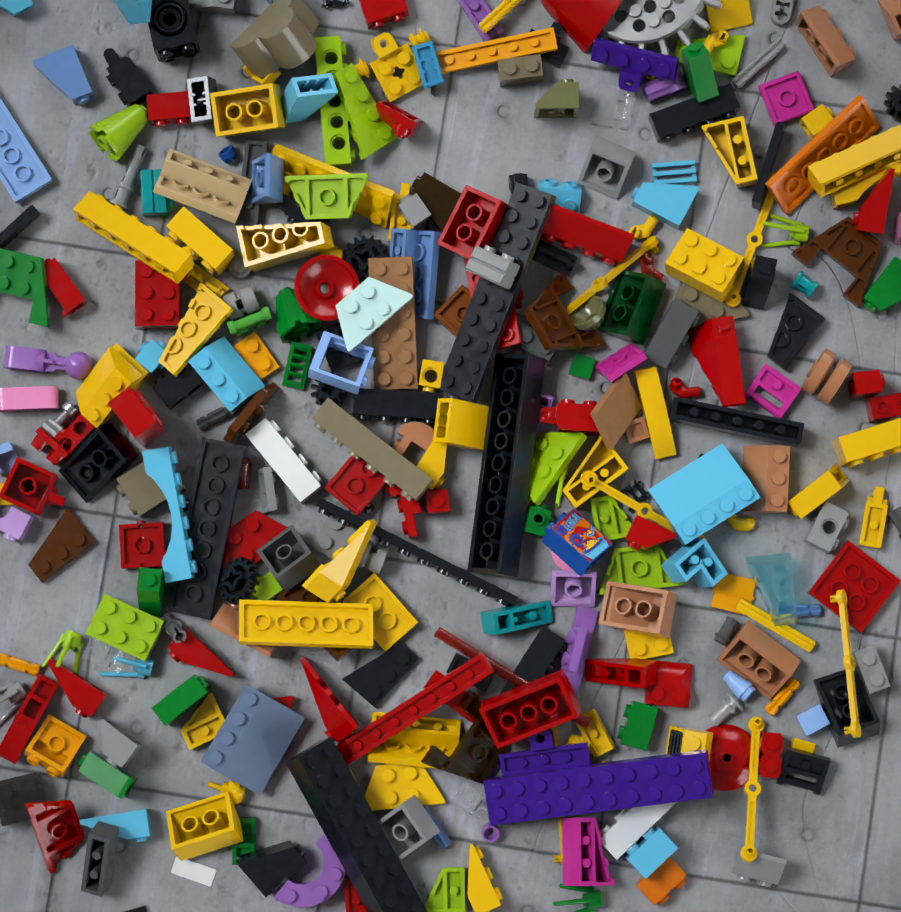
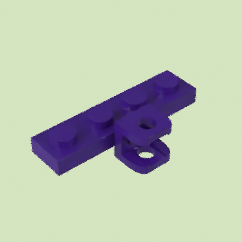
M595 38L591 61L622 68L619 73V88L635 93L644 82L646 74L674 81L677 75L679 58ZM626 82L633 83V85L629 86L626 84Z
M551 728L529 736L530 750L499 754L502 777L591 764L588 742L555 746L554 734ZM538 734L544 735L545 740H540Z

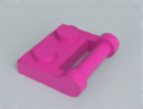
M765 364L744 394L747 400L750 398L774 415L773 417L781 418L801 389L775 369ZM757 386L783 403L781 407H776L756 393L755 389Z

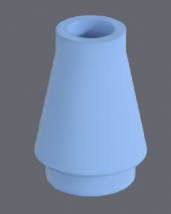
M732 670L722 679L738 700L741 699L743 702L756 690L752 686L753 683Z

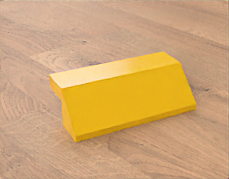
M373 712L372 722L386 713ZM422 717L368 752V762L434 768L421 762L432 745L450 757L459 744L461 720Z

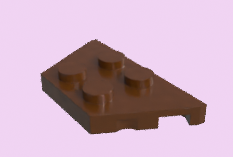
M272 382L269 387L266 386L257 392L229 426L223 439L224 442L235 443L242 434L245 435L253 427L251 422L255 417L260 418L267 409L265 405L280 387Z

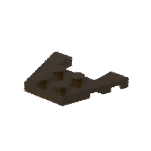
M470 691L459 706L460 709L474 720V723L451 756L448 757L439 748L432 745L421 762L483 784V781L487 779L500 760L499 754L505 753L507 746L497 749L479 711L481 704L475 692Z

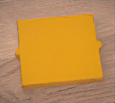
M727 574L712 588L714 593L710 607L744 615L736 610V605L740 599H745L750 603L755 599L753 593L756 580Z

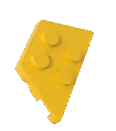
M376 765L364 795L372 811L394 809L414 795H416L422 805L445 803V799L426 769L416 766Z

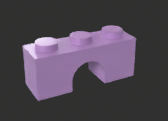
M11 506L7 515L0 518V530L5 532L3 537L13 542L16 539L23 541L34 517Z

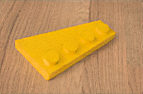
M203 283L199 284L195 298L191 299L187 313L183 319L181 318L175 335L170 338L158 361L175 377L234 311Z

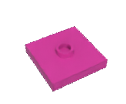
M799 70L758 86L773 127H775L777 122L785 123L814 110Z
M629 343L594 367L600 375L611 382L646 360L647 357L643 351Z

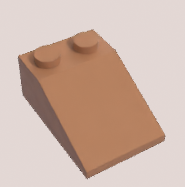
M607 581L598 624L669 639L678 595L669 590Z

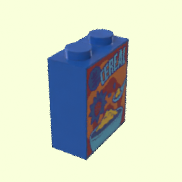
M572 509L568 514L563 512L556 520V524L551 522L544 530L546 535L542 539V542L580 577L602 559L613 545L607 537L575 509Z

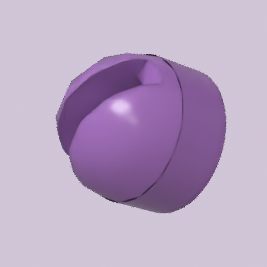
M490 823L485 824L482 828V838L487 842L496 841L499 838L500 832L498 826L490 825ZM489 828H493V836L488 835Z

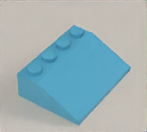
M723 443L648 489V492L670 527L677 534L676 536L682 546L761 498Z

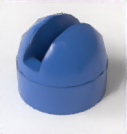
M233 145L223 148L218 153L221 160L226 164H231V159L237 160V151Z

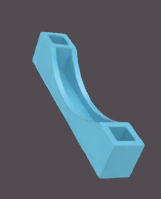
M172 447L142 451L146 474L162 490L171 512V540L167 552L162 559L165 583L195 578L197 564L195 560H192L191 551L194 550L192 539L188 538L187 529H190L188 517L184 516L183 512L186 502L184 495L180 494L179 486L182 485L181 475L179 472L176 473L177 453L175 450H172Z

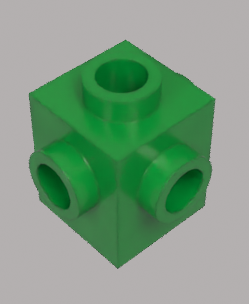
M536 504L535 506L530 505L529 510H526L523 533L544 538L546 534L544 530L551 522H554V517H551L552 511L548 510V506L542 504L539 506ZM540 517L542 522L536 523L534 518Z

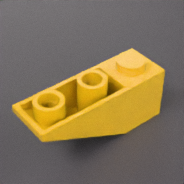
M473 843L469 844L467 896L474 912H488L501 906L499 900L503 899L498 886L493 888L490 882L493 879V875L489 867H483L480 859L484 858L479 845L474 847Z

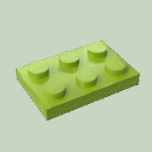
M104 594L85 634L146 662L165 621Z

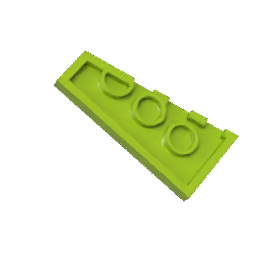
M351 63L334 73L332 76L340 100L344 102L347 111L345 115L347 121L351 123L354 132L352 135L354 141L358 144L359 156L362 160L395 140L396 136L393 134L391 127L379 116L376 102L354 65Z

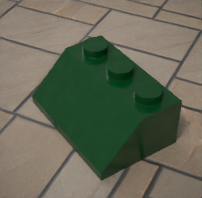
M623 270L616 276L606 302L604 320L596 330L627 342L644 345L666 284L649 274Z

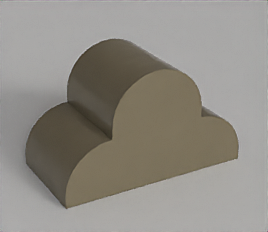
M275 0L230 47L255 77H265L270 73L276 72L280 67L292 69L303 64L314 53L317 42L312 35L318 27V19L304 0Z

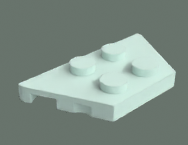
M371 277L364 280L335 305L347 351L350 353L413 299V295Z

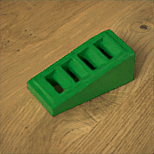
M292 341L282 386L304 390L314 350L313 346ZM295 350L307 352V355L295 354ZM293 358L305 361V364L294 363ZM291 367L301 369L303 373L290 371ZM289 376L301 378V382L288 380Z

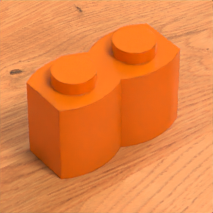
M668 857L646 879L642 877L635 885L654 906L657 903L662 905L670 897L668 893L673 888L677 890L686 882L684 878L687 874L671 857Z

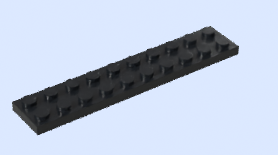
M516 182L492 248L497 250L496 255L501 256L502 253H505L515 258L513 262L520 265L516 277H514L510 289L479 277L444 367L441 390L471 402H477L556 196Z

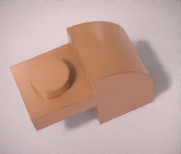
M408 422L397 430V434L403 437V439H397L392 448L402 456H404L411 444L426 452L433 441L434 429L422 422Z

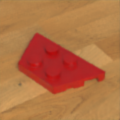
M255 510L230 528L223 562L224 569L227 568V561L232 563V558L239 559V556L254 561V565L262 559L256 550L287 527Z
M71 800L24 804L50 874L57 870L55 866L63 857L67 859L73 849L79 846L85 839L75 806Z

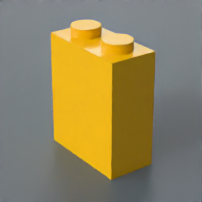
M438 398L433 442L472 451H483L489 406L455 398Z

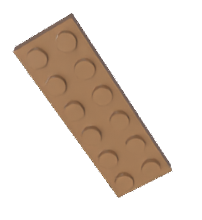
M413 256L368 258L369 277L413 295V299L372 333L373 357H376L373 364L374 389L419 388Z

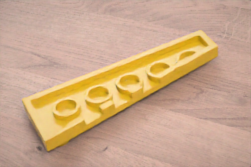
M276 144L273 148L272 154L284 159V171L294 176L351 174L282 145ZM367 180L354 211L366 217L372 223L386 228L390 222L395 191Z

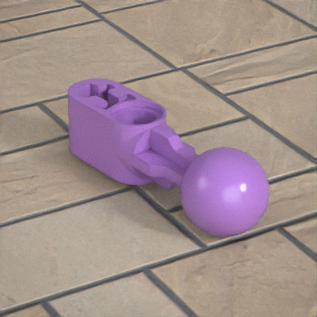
M6 346L3 368L34 373L64 370L71 378L81 380L85 379L92 371L93 362L90 356L84 352H74L66 358L58 357L56 353L47 352L42 349Z

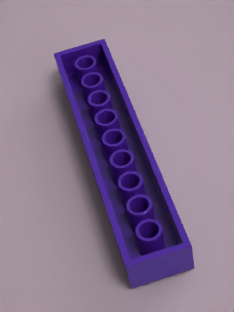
M707 749L512 776L487 777L483 781L490 825L712 798L714 795Z

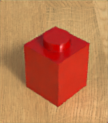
M448 489L426 491L428 515L450 513Z

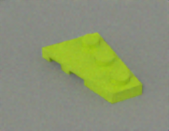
M745 35L729 36L724 45L713 48L710 59L714 73L729 77L736 76ZM706 38L691 39V43L702 41L704 44ZM677 40L673 56L679 58V65H682L681 49L686 47L681 40Z

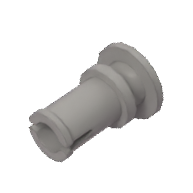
M731 693L727 694L730 697L728 700L724 699L722 701L723 704L708 715L717 727L729 715H734L736 709L743 710L740 701Z

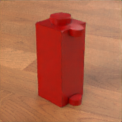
M50 258L46 259L44 263L47 286L65 309L61 313V316L65 318L86 305L87 301L55 258L52 260Z

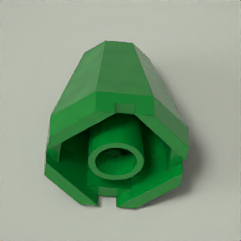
M286 287L279 291V294L276 296V324L282 343L302 341L300 336L305 334L307 338L314 336L315 332L323 327L321 320L312 318L301 309L295 298L294 289Z

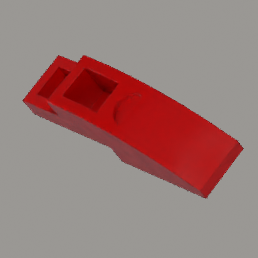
M386 483V494L390 493L392 498L399 496L401 500H397L399 513H404L405 521L402 522L404 535L408 534L410 539L417 538L418 532L414 516L422 514L419 500L418 502L415 499L407 500L400 494L401 488L397 485L392 488Z
M41 674L38 675L0 744V757L16 764L59 686L58 683Z

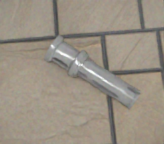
M135 145L124 176L116 184L117 190L115 195L109 201L110 204H116L124 211L128 209V200L135 191L133 187L148 152V149L144 146Z

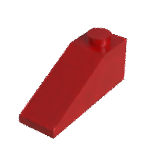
M887 169L858 208V213L854 212L852 225H855V231L878 235L883 234L895 169Z
M187 628L184 629L187 635L185 641L179 638L181 643L173 641L167 647L171 651L169 655L177 663L181 660L183 663L229 677L235 675L227 665Z
M50 658L47 663L70 703L76 708L75 712L84 718L87 716L93 717L108 693L63 664L56 667L57 660Z
M639 658L585 659L586 681L643 689L657 683V661Z

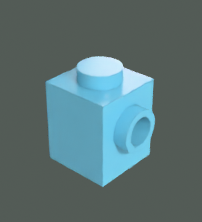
M152 339L149 343L145 341L138 349L140 353L135 360L154 376L159 369L162 371L165 368L158 361L166 345L160 340L157 343Z

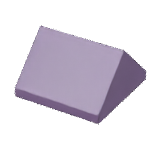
M552 570L551 606L595 607L597 572L586 571L580 577L575 571Z

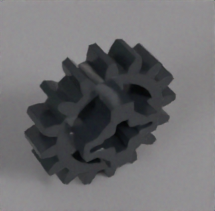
M362 235L361 241L355 237L353 245L347 243L349 251L343 250V254L347 256L343 260L352 266L359 282H361L362 278L366 280L369 277V273H366L369 269L368 261L366 264L363 263L361 257L364 258L365 255H369V258H378L373 254L374 248L379 252L380 258L389 257V255L384 254L387 251V247H380L382 244L381 240L375 243L374 236L366 240L365 235ZM365 245L363 249L359 251L356 250L358 247ZM351 260L358 263V271L353 267Z
M239 556V559L233 557L232 563L227 561V568L221 569L223 575L219 577L221 584L217 588L222 589L219 595L224 597V601L238 606L239 599L251 600V593L256 594L257 591L254 588L260 584L256 581L260 574L256 573L258 566L254 565V561Z

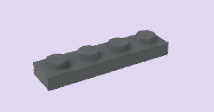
M246 139L241 176L252 179V161L267 153V141ZM251 185L235 223L236 226L258 225L260 204H251Z

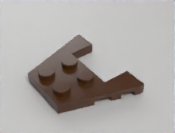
M848 216L794 250L791 255L806 267L819 250L823 251L855 277V280L842 296L858 307L861 304L883 243L870 233L855 231V225H852V218Z
M562 272L527 307L524 314L545 350H599L605 345L596 329L580 335L558 296L572 290L570 283Z

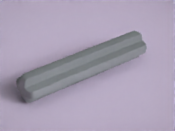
M779 39L770 44L732 79L735 87L739 89L784 49V44Z

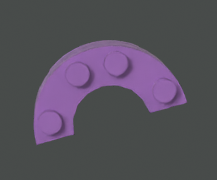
M325 834L316 843L322 851L324 858L323 870L315 880L307 883L295 882L289 878L274 896L276 900L293 907H310L327 900L339 888L346 872Z

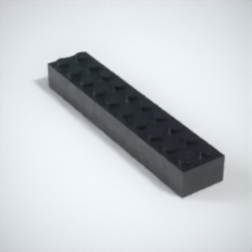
M496 354L467 572L492 576L518 577L546 362L544 358L531 354Z
M332 737L318 741L286 761V765L368 912H428Z

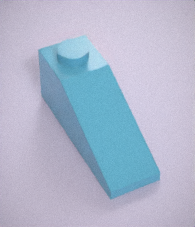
M148 809L80 820L81 825L93 828L98 821L118 826V837L134 839V843L147 841V836L152 835Z

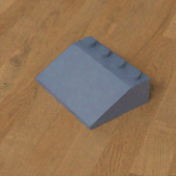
M246 684L201 762L261 795L305 717Z

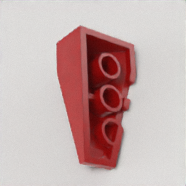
M733 316L710 318L688 331L691 352L701 365V370L712 384L711 387L723 407L745 405Z
M303 657L301 662L324 726L327 728L325 734L328 738L332 737L333 741L336 740L340 743L360 726L308 660Z

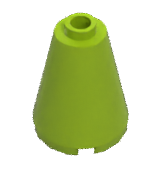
M133 104L92 124L88 128L91 130L89 135L101 152L106 150L109 153L107 156L114 162L118 161L149 121L148 110L141 104Z

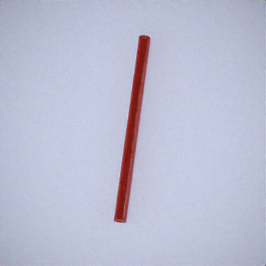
M440 626L434 635L470 659L481 653ZM485 655L494 669L493 673L516 687L529 683L528 680ZM580 713L579 717L571 721L587 729L592 720Z

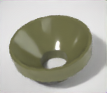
M592 296L573 311L569 317L577 330H594L604 320L606 305L601 297Z

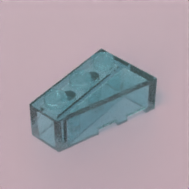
M791 554L746 557L748 570L774 626L797 624Z

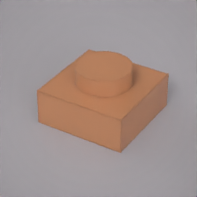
M644 417L632 420L625 430L628 444L650 438Z

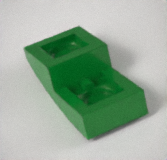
M239 817L244 841L232 845V865H238L235 860L237 856L255 851L256 817Z

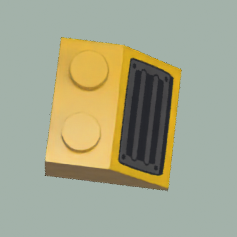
M669 725L665 754L707 749L710 760L713 732Z

